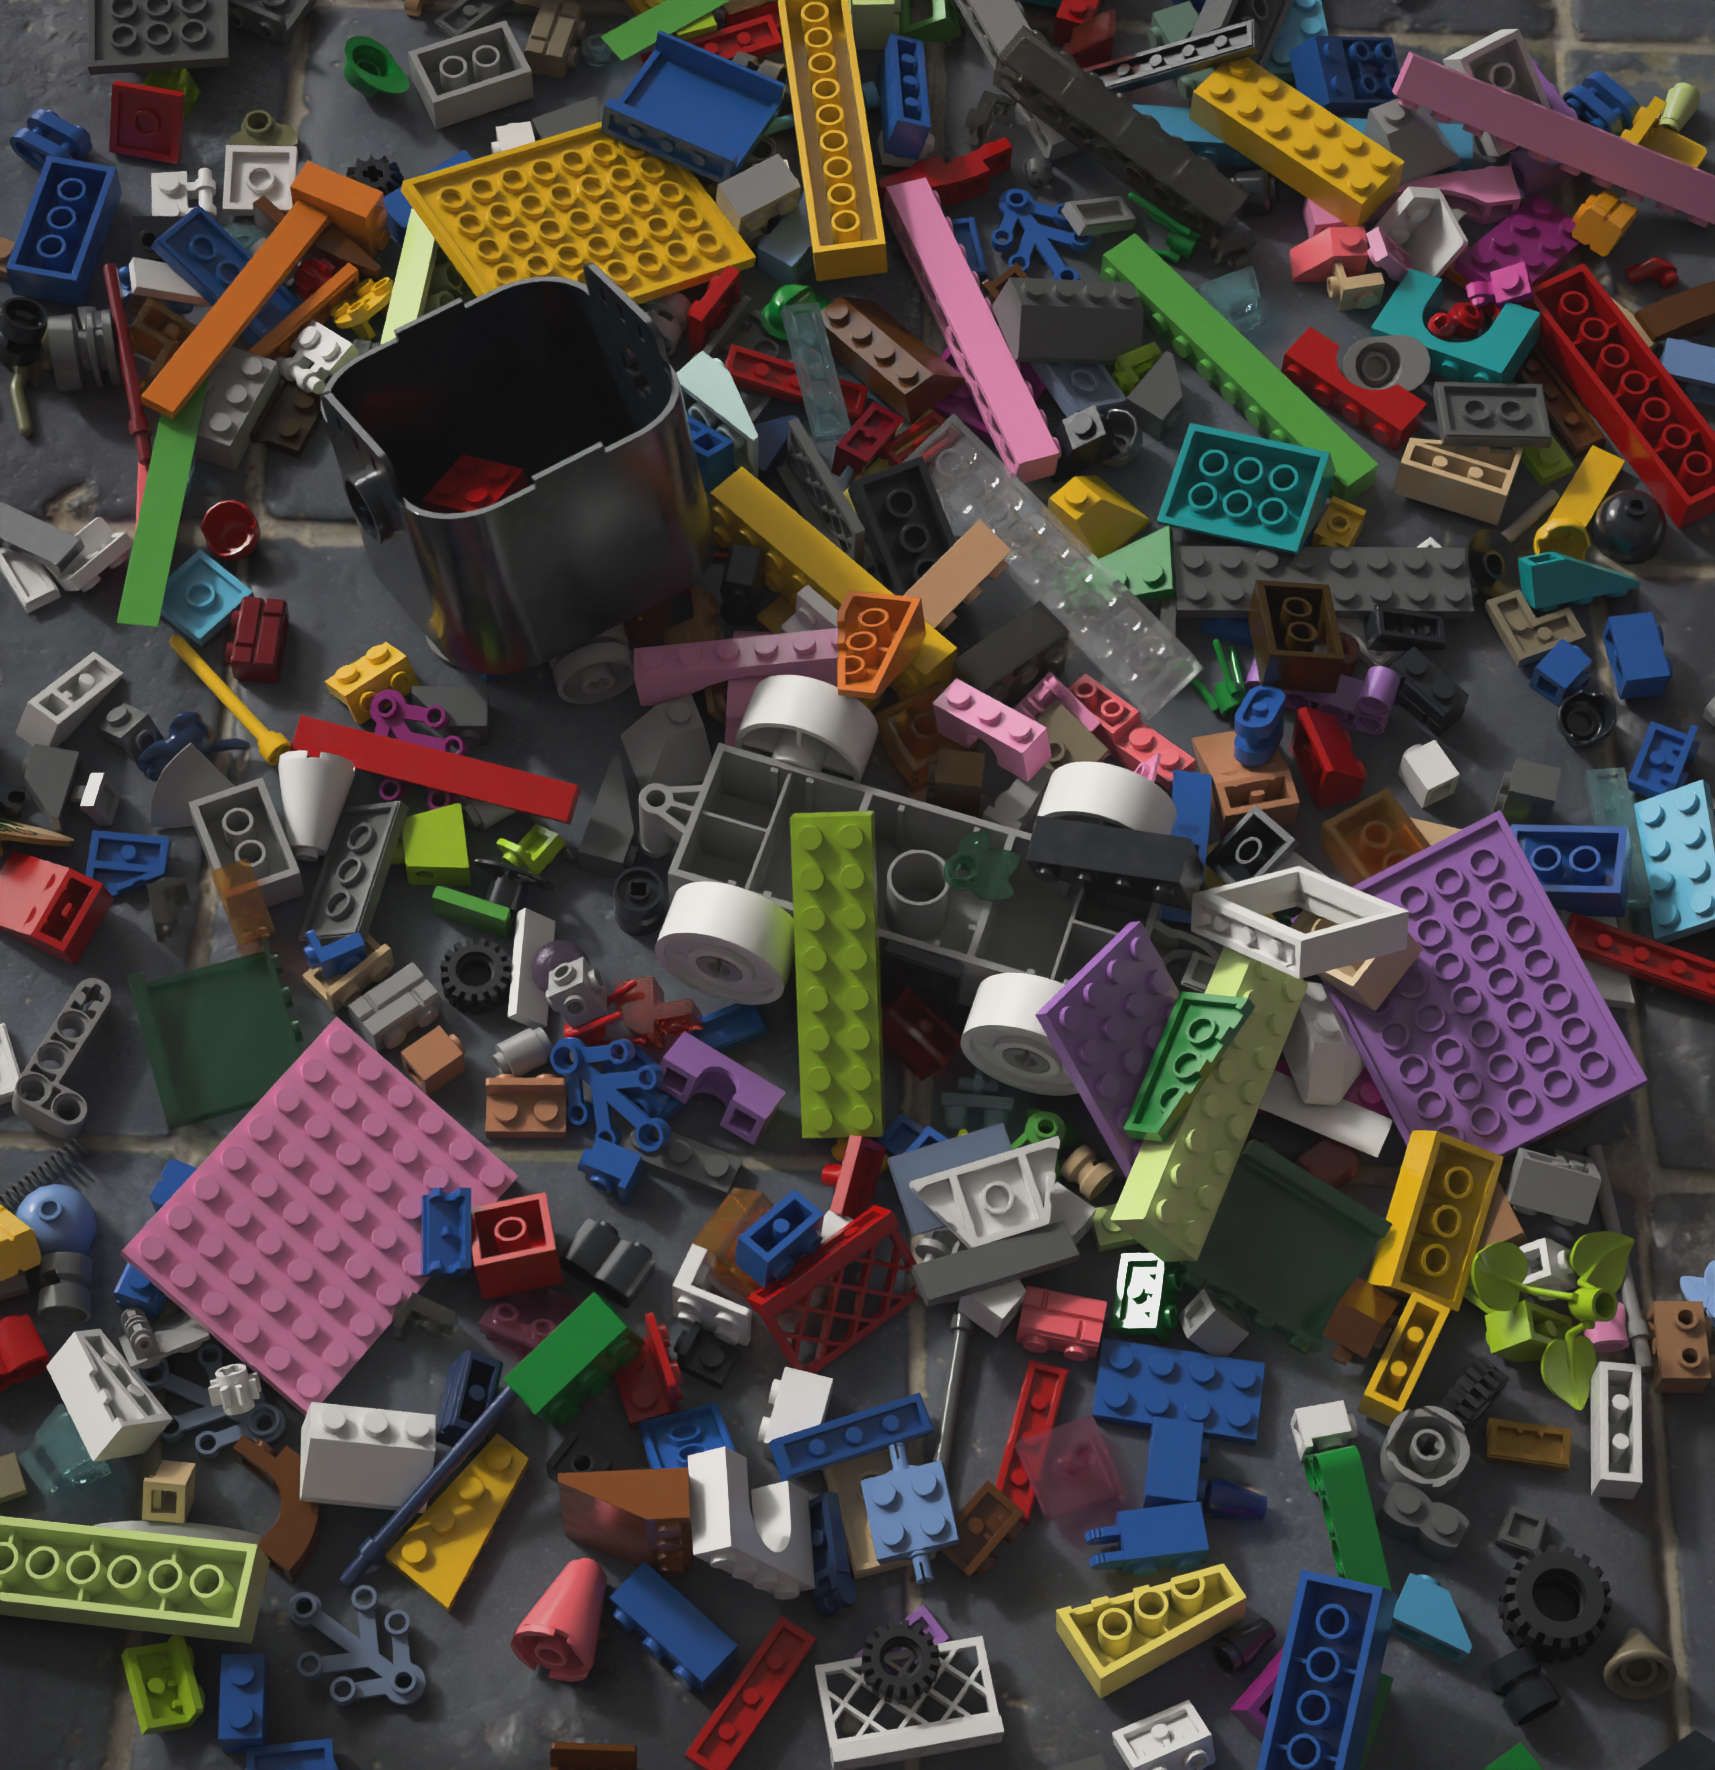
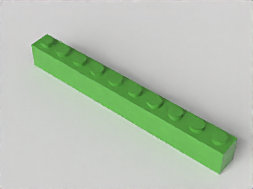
M1134 233L1103 254L1100 274L1103 282L1132 283L1144 309L1143 318L1149 322L1151 329L1156 334L1162 335L1173 346L1175 352L1180 357L1186 358L1197 369L1199 375L1204 380L1210 381L1229 404H1234L1246 416V419L1253 427L1259 428L1270 440L1330 452L1336 472L1327 498L1332 499L1335 496L1349 503L1374 485L1379 464L1138 235Z

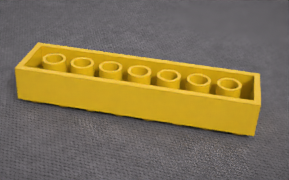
M740 467L710 492V515L716 543L728 549L733 544L761 548L766 557L763 569L765 584L772 591H779L795 607L797 593L807 584L837 610L841 607L848 591L894 595L744 467ZM926 621V636L916 657L889 685L896 691L897 696L905 705L913 706L921 714L927 711L932 706V703L954 681L957 647Z

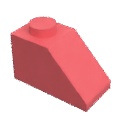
M1365 226L1329 227L1290 249L1289 257L1293 283L1327 282V278L1332 275L1333 265L1337 262H1342L1346 277L1364 275L1369 256Z

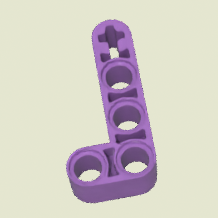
M1255 657L1244 684V689L1247 693L1250 689L1260 686ZM1382 666L1371 667L1364 681L1341 674L1336 693L1282 690L1285 693V708L1298 712L1299 708L1308 707L1335 715L1341 727L1366 735L1378 736L1384 732L1400 685V677L1393 670Z

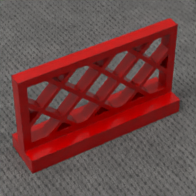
M877 1205L872 1206L821 1243L814 1253L809 1256L805 1255L796 1261L792 1270L784 1279L780 1281L775 1279L765 1289L760 1287L746 1298L753 1311L761 1315L791 1368L813 1374L817 1373L920 1297L915 1292L917 1284L903 1294L893 1292L898 1269L909 1271L915 1282L911 1272L913 1265H917V1262L897 1229L899 1222L891 1210ZM889 1236L894 1245L890 1262L875 1260L877 1243ZM900 1258L902 1259L905 1265L899 1264ZM852 1261L863 1263L858 1286L842 1283L845 1266ZM872 1265L889 1268L884 1290L867 1287ZM821 1284L831 1286L826 1309L809 1306L813 1290ZM840 1288L857 1291L852 1314L835 1311ZM866 1293L882 1296L879 1312L872 1317L861 1316ZM788 1308L799 1310L794 1333L782 1331L775 1317ZM808 1312L825 1314L820 1337L803 1334ZM834 1316L850 1319L847 1335L839 1341L829 1339ZM786 1337L792 1338L791 1345ZM801 1340L818 1343L815 1359L803 1367L798 1358Z

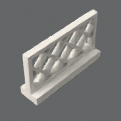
M983 1636L937 1644L939 1655H949L945 1660L939 1657L940 1668L938 1669L936 1681L933 1682L932 1688L927 1694L925 1692L921 1694V1699L916 1701L911 1710L903 1704H899L896 1699H892V1703L885 1702V1696L881 1694L878 1696L881 1700L869 1717L849 1704L860 1686L872 1692L871 1685L867 1686L864 1681V1672L861 1675L854 1672V1670L861 1669L862 1657L815 1665V1674L830 1748L832 1770H852L1001 1743L1004 1728L997 1708ZM909 1649L888 1652L884 1657V1665L898 1674L897 1677H905L910 1675L907 1671L916 1660V1656ZM975 1649L978 1666L970 1678L950 1665L957 1652ZM908 1659L903 1668L896 1664L902 1660ZM944 1671H947L965 1684L953 1702L933 1689ZM844 1673L856 1683L844 1700L828 1690L826 1675ZM979 1673L981 1675L983 1686L975 1682V1679L977 1678ZM969 1688H972L985 1697L988 1712L971 1715L959 1707L958 1704ZM928 1695L948 1708L940 1721L929 1723L916 1714ZM830 1701L839 1706L834 1714L832 1713ZM885 1703L906 1715L897 1729L886 1730L874 1722V1719ZM844 1710L864 1723L856 1736L837 1739L835 1722ZM953 1712L960 1716L949 1719ZM911 1720L919 1724L906 1727ZM869 1727L876 1731L875 1733L865 1734Z

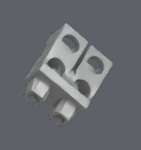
M1043 766L1029 782L1012 774L1011 788L1002 792L997 797L994 808L990 805L986 808L982 819L1032 833L1053 771Z

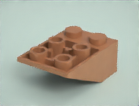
M1235 730L1191 739L1201 774L1212 775L1211 809L1220 839L1224 838L1254 805L1258 806L1279 826L1294 825L1300 802L1290 770L1278 748L1267 763L1259 767H1248L1237 761L1234 757V739L1237 736Z

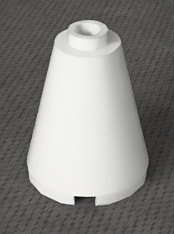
M308 751L286 752L280 755L278 764L286 838L292 852L295 853L296 859L317 861L318 856L325 855L329 848L355 776L354 763L345 757L326 752H320V758H307Z

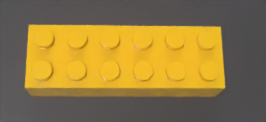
M1248 57L1220 65L1193 91L1189 114L1190 120L1350 227L1361 226L1399 188L1405 161Z

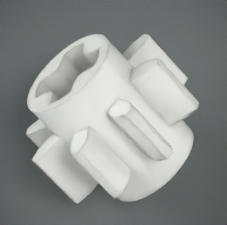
M232 1364L218 1369L215 1372L216 1379L211 1380V1386L208 1387L212 1406L222 1404L223 1411L227 1415L242 1414L253 1409L255 1406L254 1399H259V1392L262 1391L258 1372L248 1374L244 1364Z

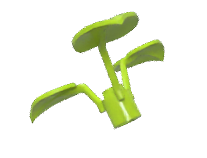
M1596 1231L1580 1237L1574 1244L1570 1255L1571 1268L1580 1276L1577 1280V1285L1581 1288L1574 1293L1522 1284L1528 1273V1264L1523 1251L1515 1244L1503 1241L1486 1246L1475 1254L1471 1268L1473 1287L1479 1299L1486 1306L1496 1311H1511L1517 1306L1521 1291L1527 1294L1569 1301L1568 1307L1571 1314L1576 1319L1582 1321V1323L1566 1332L1565 1340H1552L1546 1346L1541 1359V1374L1548 1389L1572 1409L1582 1410L1591 1391L1590 1381L1596 1369V1352L1594 1345L1587 1336L1576 1335L1586 1329H1594L1595 1322H1608L1615 1317L1618 1309L1615 1293L1619 1290L1624 1280L1628 1257L1635 1240L1624 1234L1612 1231Z

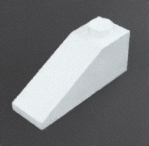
M92 652L27 702L15 734L33 747L34 744L56 748L74 732L120 681L124 673L97 653Z

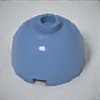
M52 1184L39 1187L24 1198L16 1212V1217L35 1231L41 1257L55 1252H76L87 1255L91 1250L90 1245L94 1241L95 1235L97 1237L99 1230L94 1208L87 1198L78 1190L67 1185Z

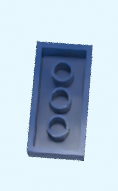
M47 155L6 267L13 295L83 306L122 196L116 167Z

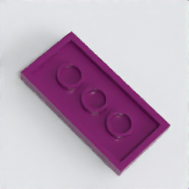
M1535 194L1458 257L1453 269L1471 282H1491L1490 272L1525 261L1529 269L1532 287H1534L1582 248L1584 244L1572 237V231L1576 226L1571 221L1572 218L1549 201Z

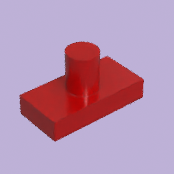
M849 1136L842 1165L829 1163L822 1170L821 1179L824 1186L836 1188L830 1211L838 1216L849 1217L854 1220L871 1208L886 1151L885 1146L862 1136Z

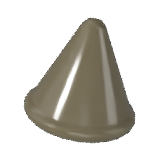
M1633 1627L1626 1632L1612 1659L1606 1664L1603 1677L1606 1686L1614 1694L1625 1699L1640 1701L1658 1697L1670 1689L1675 1682L1677 1670L1669 1656L1662 1653L1640 1629Z

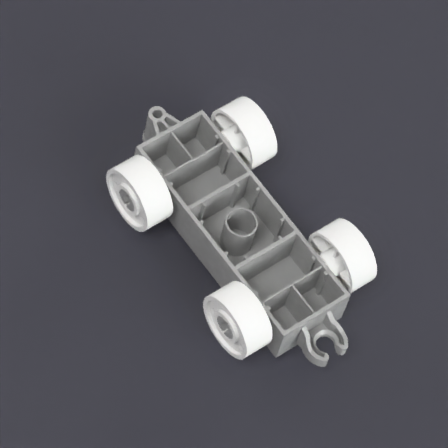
M777 675L760 681L753 691L735 738V747L718 743L702 785L668 787L664 784L652 783L641 790L638 799L640 825L638 843L641 851L651 858H659L671 852L675 843L679 844L668 871L669 911L655 945L656 957L672 976L687 986L720 1000L747 1005L767 1004L779 999L783 994L795 961L790 817L794 813L875 811L880 979L884 949L889 939L963 964L964 970L958 1004L972 1008L961 1037V1049L967 1059L982 1072L1004 1084L1024 1091L1052 1096H1066L1079 1093L1035 1014L1129 922L1141 921L1166 968L1175 963L1189 964L1194 951L1217 960L1220 957L1209 943L1179 929H1171L1160 922L1164 905L1063 881L1047 882L1037 878L1026 861L1032 836L1031 833L860 784L878 735L876 719L869 709L855 697L838 695V687L814 678L798 675ZM1074 762L1063 765L1052 773L1037 816L1171 835L1177 819V810L1169 795L1154 782L1142 775L1106 763Z

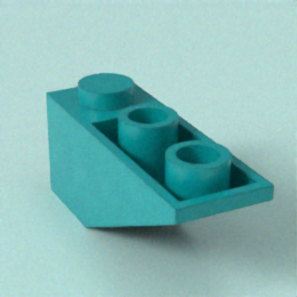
M1554 551L1518 558L1521 592L1528 605L1540 612L1556 610L1558 604L1567 602L1572 604L1590 603L1593 601V597L1605 594L1608 597H1620L1628 594L1629 589L1640 587V581L1625 573Z

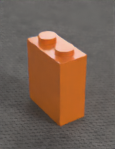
M307 161L290 186L293 206L298 200H301L328 214L329 224L327 227L334 223L373 259L379 250L385 249L390 238L383 192Z

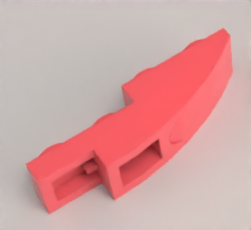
M1086 673L1067 688L1102 722L1092 733L1111 751L1110 754L1128 770L1134 772L1140 763H1145L1154 755L1160 753L1161 758L1155 781L1170 791L1173 770L1193 772L1197 769L1195 758L1143 723L1140 719L1139 710Z

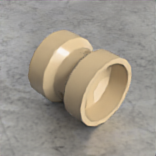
M1084 1144L1068 1157L1060 1169V1174L1068 1182L1080 1184V1193L1088 1200H1093L1110 1184L1116 1171L1106 1162L1098 1163L1096 1153Z

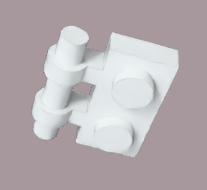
M199 169L198 179L195 182H189L187 171L151 173L152 216H185L193 209L189 208V200L199 199V205L215 220L217 219V208L213 205V196L216 194V182L212 179V171L210 169Z
M312 320L290 346L296 352L294 357L286 358L279 356L275 361H277L278 370L282 377L288 381H296L298 387L307 393L321 394L325 388L324 380L329 375L333 376L342 366L357 357L360 351L346 339Z

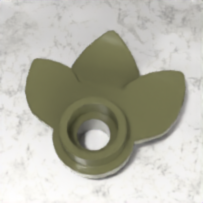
M264 110L249 112L242 122V130L234 134L229 141V145L298 146L297 135L292 127L276 123L275 119Z

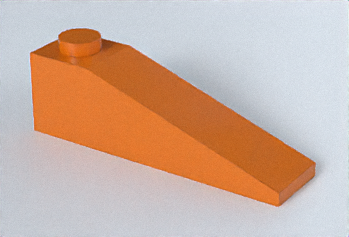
M848 591L837 612L838 695L877 699L916 657L926 636L921 598Z

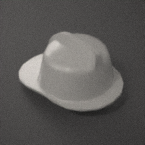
M1389 335L1369 337L1358 340L1349 347L1343 360V372L1348 381L1364 389L1382 390L1398 384L1407 391H1410L1424 382L1430 370L1431 360L1426 347L1421 341L1412 336Z

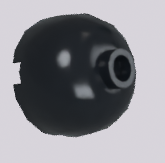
M1634 489L1616 492L1603 501L1594 515L1591 527L1593 543L1604 556L1609 558L1612 555L1615 558L1622 559V564L1644 563L1655 557L1664 542L1667 528L1665 512L1658 501L1646 492Z

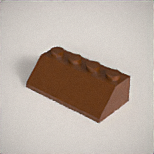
M841 296L813 316L819 345L910 423L966 383L965 378L873 300Z

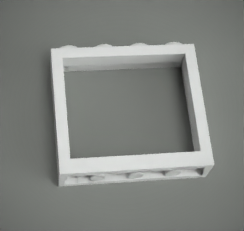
M1301 866L1200 891L1192 895V932L1298 979L1407 949L1408 910ZM1302 892L1306 893L1305 900L1302 899ZM1297 906L1339 925L1304 934L1263 915Z

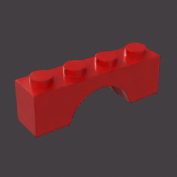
M1309 327L1285 352L1281 372L1294 385L1299 386L1314 396L1320 404L1329 406L1341 414L1350 424L1359 426L1371 434L1377 442L1387 445L1397 452L1422 424L1427 403L1398 384L1382 390H1369L1352 384L1342 375L1338 368L1337 353L1339 345L1314 328Z

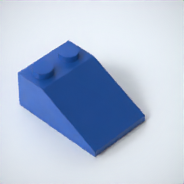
M1511 824V830L1554 908L1583 916H1626L1633 852L1628 827Z

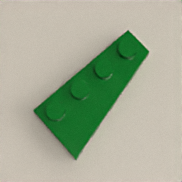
M1180 991L1123 1128L1130 1138L1165 1142L1254 1010L1255 1005L1249 998Z

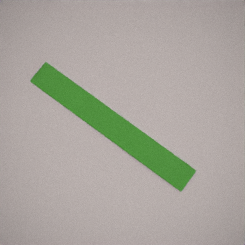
M665 0L604 34L601 38L620 60L624 61L656 43L659 30L672 34L731 0Z
M209 376L174 420L160 413L117 623L158 627Z

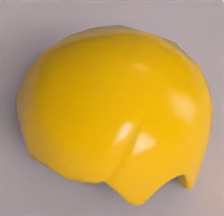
M1570 517L1548 520L1538 529L1533 542L1535 555L1554 551L1585 561L1587 548L1591 547L1589 534L1584 525Z

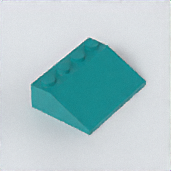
M1190 423L1157 518V523L1159 525H1169L1173 528L1298 555L1326 503L1336 472L1331 454L1326 451Z

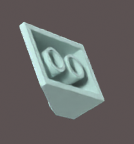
M701 351L676 373L686 413L734 442V467L737 470L740 467H744L755 478H758L759 436L725 364L719 359H713L704 351Z

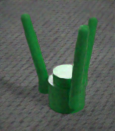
M1130 192L1128 194L1129 199L1148 211L1147 216L1170 231L1165 242V246L1170 248L1169 251L1151 249L1161 258L1168 259L1178 264L1181 257L1190 260L1200 242L1201 235L1179 224L1143 198Z
M1218 639L1213 641L1216 656L1225 679L1214 687V697L1190 668L1175 654L1174 663L1206 700L1211 712L1217 713L1220 711L1224 718L1235 717L1238 708L1247 695L1235 646L1231 645L1228 648L1233 678L1220 641Z

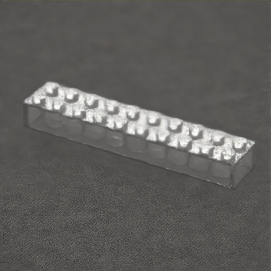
M954 413L902 462L904 463L923 456L945 513L965 533L980 519L1012 550L1004 559L1009 565L1003 572L1148 721L1203 669L1195 656Z

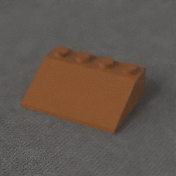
M688 1467L558 1473V1486L566 1537L635 1567H639L645 1561L662 1577H679L684 1574V1571H693Z

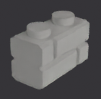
M413 962L347 1005L352 1024L377 1052L385 1047L387 1049L397 1047L405 1040L406 1033L418 1025L421 1028L430 1025L437 1019L439 1011L442 1010L440 995L428 979L426 980L424 974Z

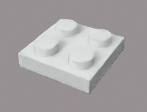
M226 145L223 191L224 215L254 216L253 202L263 195L287 215L293 207L290 186L297 177V146Z

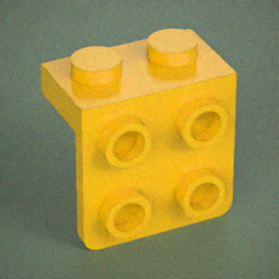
M1656 96L1647 108L1641 106L1632 122L1634 127L1631 131L1625 129L1620 136L1695 168H1699L1707 154V149L1704 146L1660 125L1667 102Z

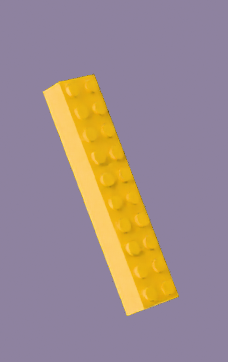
M778 0L816 280L824 281L888 272L886 243L848 0Z

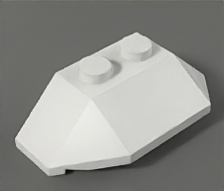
M1305 981L1309 985L1282 1051L1303 1103L1337 1106L1364 1069L1365 1064L1325 986L1322 983Z

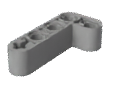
M88 978L77 985L15 1085L11 1101L14 1113L26 1122L62 1140L74 1138L81 1132L88 1111L84 1098L63 1086V1084L105 1019L111 999V990L104 981L97 978ZM90 1000H94L86 1015L83 1012L84 1003L87 1004ZM65 1029H74L77 1032H79L81 1036L77 1038H71L66 1036L62 1031ZM53 1060L59 1063L61 1068L49 1069L42 1062ZM25 1092H35L41 1099L29 1101L22 1094ZM70 1111L76 1116V1119L71 1121L64 1120L58 1115V1112Z

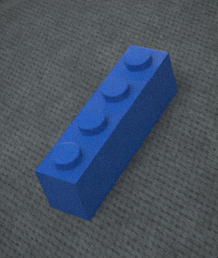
M890 33L877 65L884 153L892 154L898 158L905 157L918 160L931 129L923 41Z

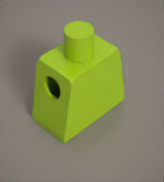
M461 803L406 817L402 827L403 840L398 841L390 865L405 863L408 883L413 885L470 886L471 879Z

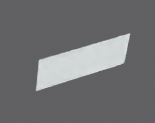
M1275 1070L1259 1106L1264 1111L1376 1158L1379 1156L1393 1123V1120L1344 1099H1341L1337 1106L1303 1103L1294 1078Z

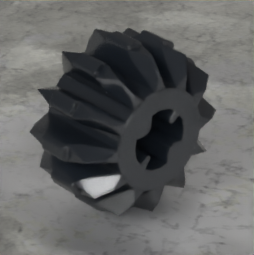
M370 154L367 161L357 158L355 167H348L346 177L382 191L384 197L402 187L404 176L400 173L397 162L389 163L386 155L379 160H375L372 154Z

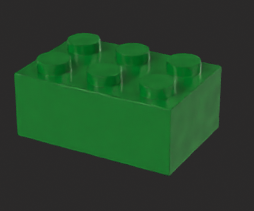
M594 1292L506 1375L503 1380L520 1395L519 1398L534 1415L556 1429L560 1424L564 1426L574 1420L581 1411L579 1406L590 1396L595 1397L602 1393L611 1382L610 1377L621 1366L626 1368L640 1356V1348L646 1342L613 1306Z

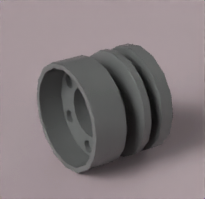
M111 309L101 310L102 327L96 326L93 311L87 312L85 329L80 330L73 314L48 317L50 351L59 393L84 390L85 373H92L97 387L104 388L103 371L108 370L112 386H122V368Z

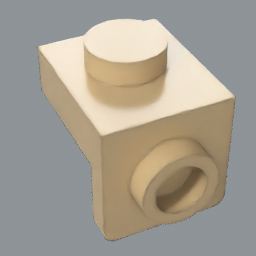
M1342 262L1334 263L1332 275L1327 278V291L1330 298H1335L1339 311L1356 308L1368 309L1375 305H1380L1385 285L1381 272L1346 277Z

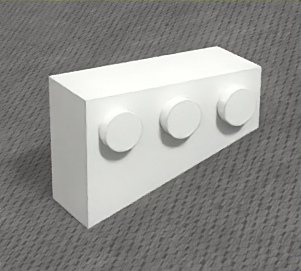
M101 1329L75 1331L46 1366L93 1462L144 1454L173 1419L135 1371L131 1370L130 1365Z

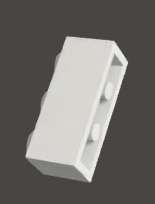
M1600 1361L1590 1381L1591 1496L1633 1499L1642 1484L1641 1365Z

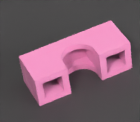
M957 678L932 703L940 734L967 749L978 738L982 739L995 753L998 766L1027 782L1052 757L1047 727Z

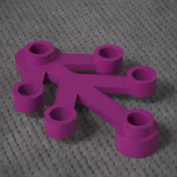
M391 689L379 692L372 700L370 713L373 720L377 723L375 734L390 737L391 731H393L398 740L450 752L452 744L459 742L460 747L455 754L466 756L468 746L461 738L449 736L443 739L413 733L405 721L424 722L435 730H442L450 721V715L443 707L431 705L428 708L409 705L401 693ZM388 702H392L391 711L384 714V706ZM436 712H441L440 721L433 723L432 716ZM390 778L383 780L379 786L380 796L388 802L401 801L405 795L404 782ZM396 784V793L389 797L387 794L388 788ZM426 788L429 793L427 799L429 810L461 803L460 796ZM445 794V804L438 807L436 804L437 799L440 795Z

